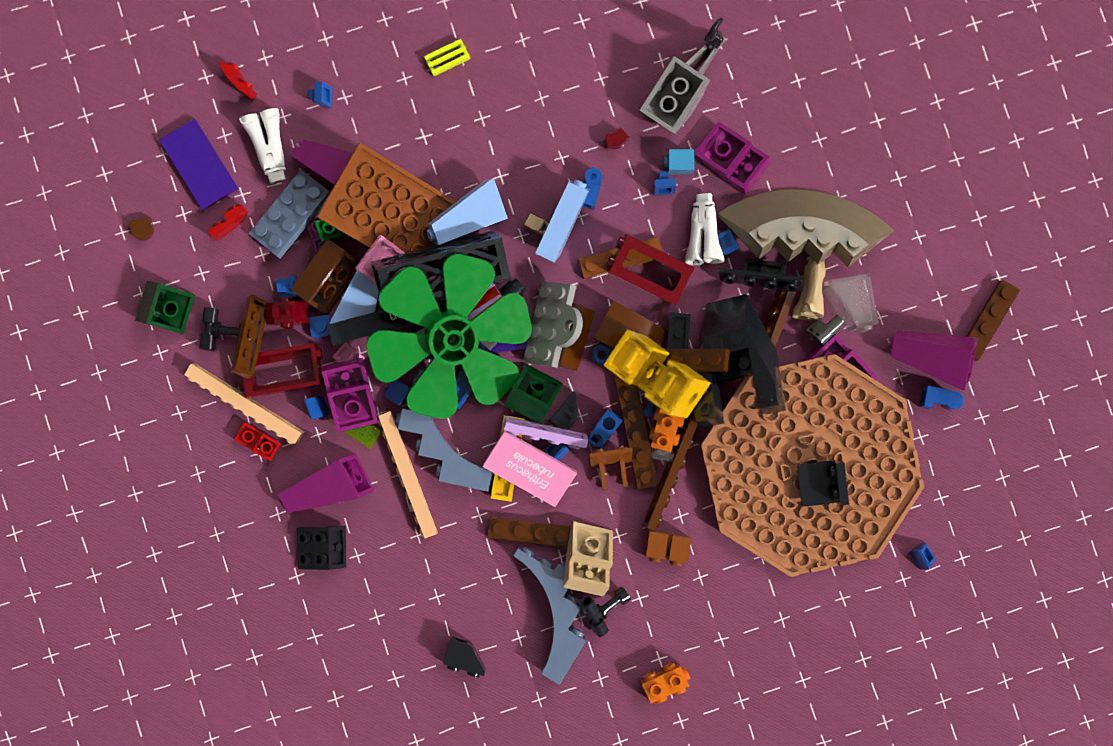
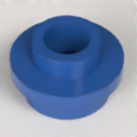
M604 344L597 345L592 351L593 361L598 365H604L612 350ZM600 351H604L606 353V357L604 359L598 357V353Z

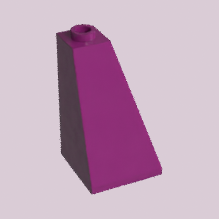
M305 139L301 143H297L292 151V157L295 161L331 186H334L352 152Z
M898 330L895 336L890 338L889 349H892V357L960 390H965L972 375L978 338Z
M353 454L338 459L282 491L278 496L281 506L286 509L287 513L354 500L375 491L357 455Z

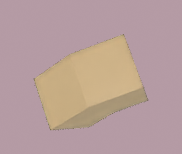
M531 213L524 224L526 228L543 236L549 225L547 221Z

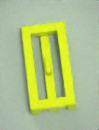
M462 39L424 56L433 76H437L470 60ZM460 47L459 49H457V50H455V51H453V52H451V53H449V54H446V55H444V56H442V57H440V58H438V59H436V60H434V61L431 62V60H433V59H435V58H437V57H439V56H441V55H443V54H445V53H447V52H449V51H451V50H453V49H455V48ZM461 53L464 54L463 56H461V57H459V58H457V59H455V60H453V61H451V62H448V63H446V64H444V65H442V66H440V67H438V68H436V69L434 68V66H436V65H438V64H440V63H442V62H444V61H447V60L451 59L452 57H455V56H457V55H459V54H461Z

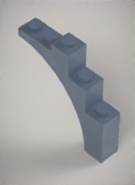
M419 369V374L415 373L413 384L424 370ZM402 409L401 413L398 412L396 425H399V430L422 434V439L418 438L416 450L419 451L418 455L443 460L442 464H438L436 472L440 482L489 491L493 472L473 464L459 455L442 437L433 417L412 412V410Z
M525 546L523 549L518 547L514 557L523 562L538 578L548 596L553 614V641L541 674L560 685L586 642V638L583 637L584 633L576 627H573V629L569 628L581 609L578 604L580 600L570 594L565 596L568 588H563L565 561L563 564L558 562L553 569L551 567L552 563L548 560L535 558L533 556L534 552Z

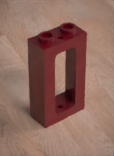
M626 233L624 237L620 236L615 246L618 248L615 255H611L607 261V272L677 305L695 268ZM634 249L679 271L671 290L663 288L625 269L623 262L628 252Z
M315 343L259 352L256 366L310 357L313 375L307 378L259 386L254 372V376L250 379L243 377L245 396L247 398H254L323 386L324 379L320 362L323 359L321 347H318Z

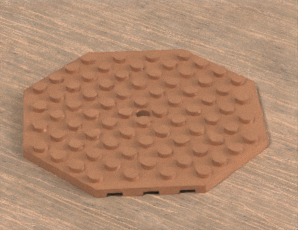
M836 354L779 366L786 411L765 415L758 410L753 376L744 377L723 409L724 424L712 426L701 443L719 531L790 577L826 570L835 566L858 563V561L879 558L924 489L919 469L918 454L913 440L912 425L907 411V401ZM839 459L845 462L849 505L840 506L837 503L803 507L800 499L797 465L807 463L810 460L821 462Z

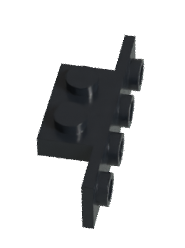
M745 259L743 270L718 269L720 281L726 284L737 283L748 287L762 286L767 289H786L790 292L803 291L804 289L802 277L785 275L787 270L786 263Z

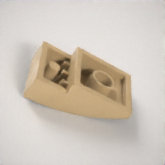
M573 521L566 553L563 588L604 596L609 589L610 568L613 565V531Z

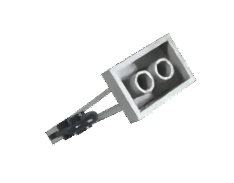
M723 18L715 21L704 38L706 44L686 63L675 56L672 58L639 110L674 134L691 116L710 82V79L703 74L725 42L726 38L722 36V32L717 30L723 22ZM710 49H713L708 58L706 59V61L704 62V64L702 65L699 72L696 71L694 67L703 59V57L710 51Z

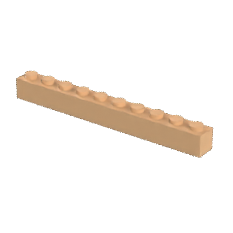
M190 364L184 374L188 377V380L195 381L203 389H208L210 394L219 396L221 401L230 403L234 409L243 411L242 414L245 416H251L255 422L262 423L266 429L273 430L277 436L284 437L288 443L296 444L302 437L303 430L252 398H247L244 393L198 364Z
M389 411L379 415V426L383 427L384 439L387 438L388 450L392 451L393 454L391 458L393 463L397 464L398 468H396L398 475H401L402 487H405L407 491L405 495L411 501L410 508L412 512H415V521L421 528L419 532L424 538L438 534L393 413Z

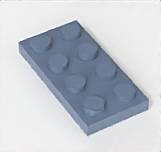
M300 170L249 234L281 259L319 212L330 191Z

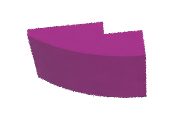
M719 121L694 152V156L745 195L770 163L768 155L752 146V142Z
M836 334L824 345L818 344L802 360L805 361L836 354L874 380H879L853 350L849 349Z
M363 357L323 366L322 375L337 433L378 423Z

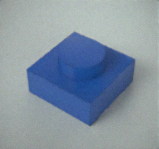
M730 228L718 234L719 244L724 256L740 248Z
M331 315L309 318L312 339L330 336L327 325L330 324Z

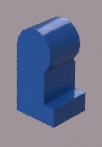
M597 168L588 169L584 176V183L587 184L586 188L590 190L582 207L591 210L595 209L603 177L602 172Z
M923 386L919 407L933 408V404L942 405L947 410H955L963 406L964 398L957 391Z
M608 408L588 436V442L597 449H601L623 419Z

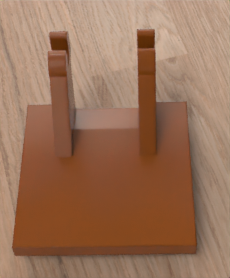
M617 446L614 450L610 451L598 449L589 454L591 469L599 468L602 490H607L603 465L613 463L620 464L623 487H627L625 464L632 463V447Z

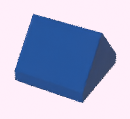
M551 443L543 452L560 461L570 450L563 443L559 445Z
M925 542L909 551L920 570L930 569L936 561L935 556Z

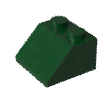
M146 281L135 321L184 334L195 294L160 283Z
M526 364L513 386L505 406L542 425L563 383Z

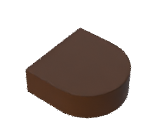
M150 217L129 222L131 233L135 238L145 241L152 237L154 227Z

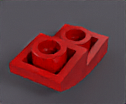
M221 61L220 66L227 78L244 96L253 101L257 94L252 89L253 85L243 79L244 76L239 72L240 68L232 62L227 64Z
M236 204L229 207L228 211L223 213L226 221L216 222L212 225L213 228L208 230L211 238L217 241L233 231L248 214L245 206Z
M245 421L234 438L236 442L251 449L252 452L268 461L272 460L281 445L279 441Z

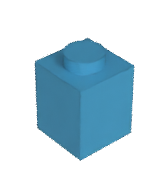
M669 149L667 156H664V168H667L668 174H692L694 171V149Z

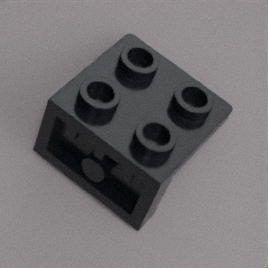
M837 459L797 465L800 499L803 507L837 503L840 506L849 505L845 462Z
M346 526L298 527V569L334 570L347 568Z

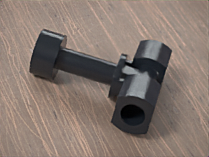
M204 307L202 322L205 323V332L201 334L199 349L215 351L216 338H220L221 334L238 336L241 324L239 327L222 326L221 322H218L219 310L217 308Z
M623 587L615 590V596L602 606L596 604L590 596H586L579 601L583 613L591 619L589 624L593 632L599 638L606 635L609 631L604 621L607 618L606 613L619 603L625 605L631 601L629 594Z

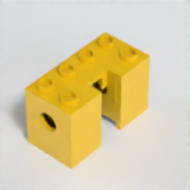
M627 330L604 366L626 383L636 385L645 391V397L669 415L687 418L711 382L685 364L669 360L666 367L663 365V362L669 355L668 351L647 336Z

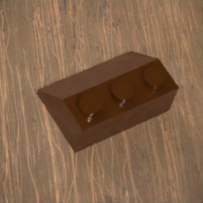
M327 239L321 245L312 261L308 263L302 275L295 281L291 291L328 315L350 285L357 271L355 267L359 261Z
M572 303V307L577 308L582 315V330L575 343L569 347L562 348L558 366L577 371L595 311L580 304Z

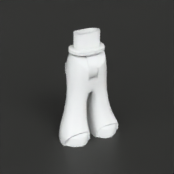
M278 108L260 112L266 129L268 144L265 141L259 115L255 113L242 116L239 120L254 145L264 174L268 175L269 183L285 180L284 171L286 167L280 140Z
M711 193L697 194L696 203L693 204L691 234L685 255V263L688 265L704 264V261L710 264L725 262L718 240L715 203L712 202ZM703 234H704V253H703V250H702V238H703Z

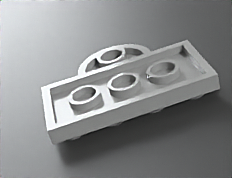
M541 282L532 321V333L528 338L523 359L524 363L558 368L562 348L569 347L576 342L583 325L580 311L572 307L576 286L564 283Z

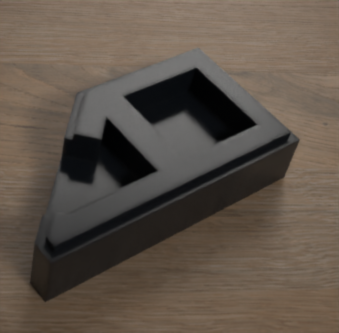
M574 391L549 419L557 428L568 430L578 419L576 392Z

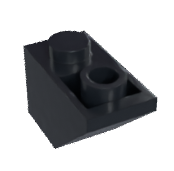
M452 636L443 664L447 665V669L459 672V669L468 671L467 674L472 677L479 678L480 675L484 676L486 667L473 643Z

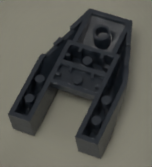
M747 294L707 303L698 349H728L730 352L727 372L695 371L711 382L694 407L696 423L704 428L724 424L719 383L753 376L758 410L765 415L786 411L777 349L769 338Z

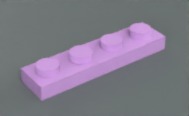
M505 416L504 430L513 435L524 434L533 440L542 438L556 445L564 443L574 449L587 447V434Z

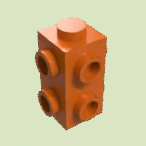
M656 408L653 419L657 421L656 428L652 427L649 439L652 440L651 447L672 452L673 446H678L681 434H677L678 427H683L685 418L669 415L663 409Z
M672 662L663 666V670L658 673L652 671L644 675L641 683L650 703L660 704L666 701L667 696L673 693L679 695L685 692L686 687H689L687 680L691 678L686 667L681 668L679 663L675 664Z

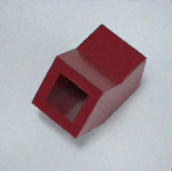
M622 128L618 129L615 133L606 134L607 150L619 149L629 140V136Z

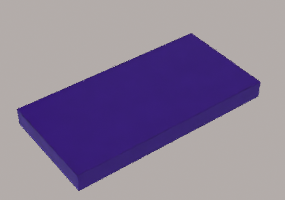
M195 118L159 140L203 210H206L239 189Z

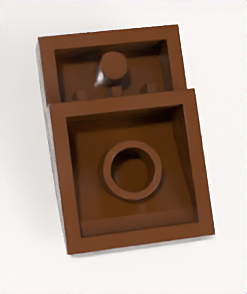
M613 301L594 340L614 350L625 332L630 330L647 336L660 346L667 331L636 312Z

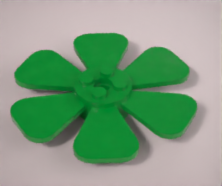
M458 253L448 256L443 263L442 272L446 311L440 312L425 274L417 267L409 266L400 270L383 287L379 294V303L386 312L425 327L424 333L377 330L368 337L366 342V349L373 373L376 378L383 382L397 380L428 355L432 354L433 359L409 389L406 395V402L412 412L439 419L451 417L458 408L454 367L456 365H462L475 398L484 405H491L499 401L516 383L519 377L517 366L508 359L478 348L479 341L521 344L527 341L532 333L527 303L521 295L514 292L501 296L471 320L467 318L493 283L495 271L493 266L483 259ZM451 334H456L455 341L448 343V337Z

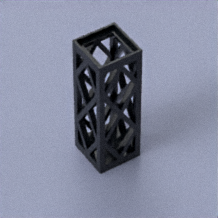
M493 231L372 261L371 265L378 293L380 294L383 287L399 269L413 266L427 270L428 272L425 274L427 280L434 273L439 274L429 285L434 298L444 296L442 265L448 256L455 253L464 255L471 253L481 256L480 259L485 261L490 259V264L495 271L493 282L511 278L502 237ZM441 258L436 264L429 262Z

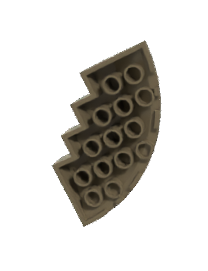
M786 189L759 193L744 198L718 213L720 219L758 259L775 247L788 262L804 250L817 264H820L834 253L849 267L894 232L882 219L860 205L839 196L812 190Z

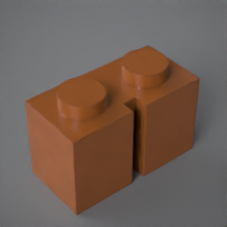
M648 530L644 555L649 557V561L661 563L662 559L670 560L669 564L682 566V563H688L692 538Z

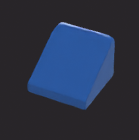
M395 380L390 383L383 396L402 406L410 387Z
M323 396L305 399L304 402L310 419L317 420L329 415Z

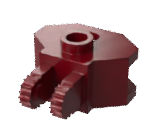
M280 298V302L266 304V325L293 328V325L310 324V319H308L309 303L296 302L292 298Z

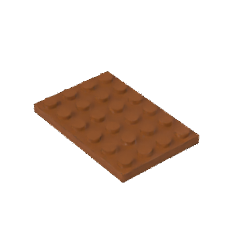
M358 142L316 217L369 248L377 237L382 235L407 253L437 245L428 238L426 230L429 228L427 224L456 201ZM438 259L432 260V261H429V262H432V263H435V264H436V262H437Z

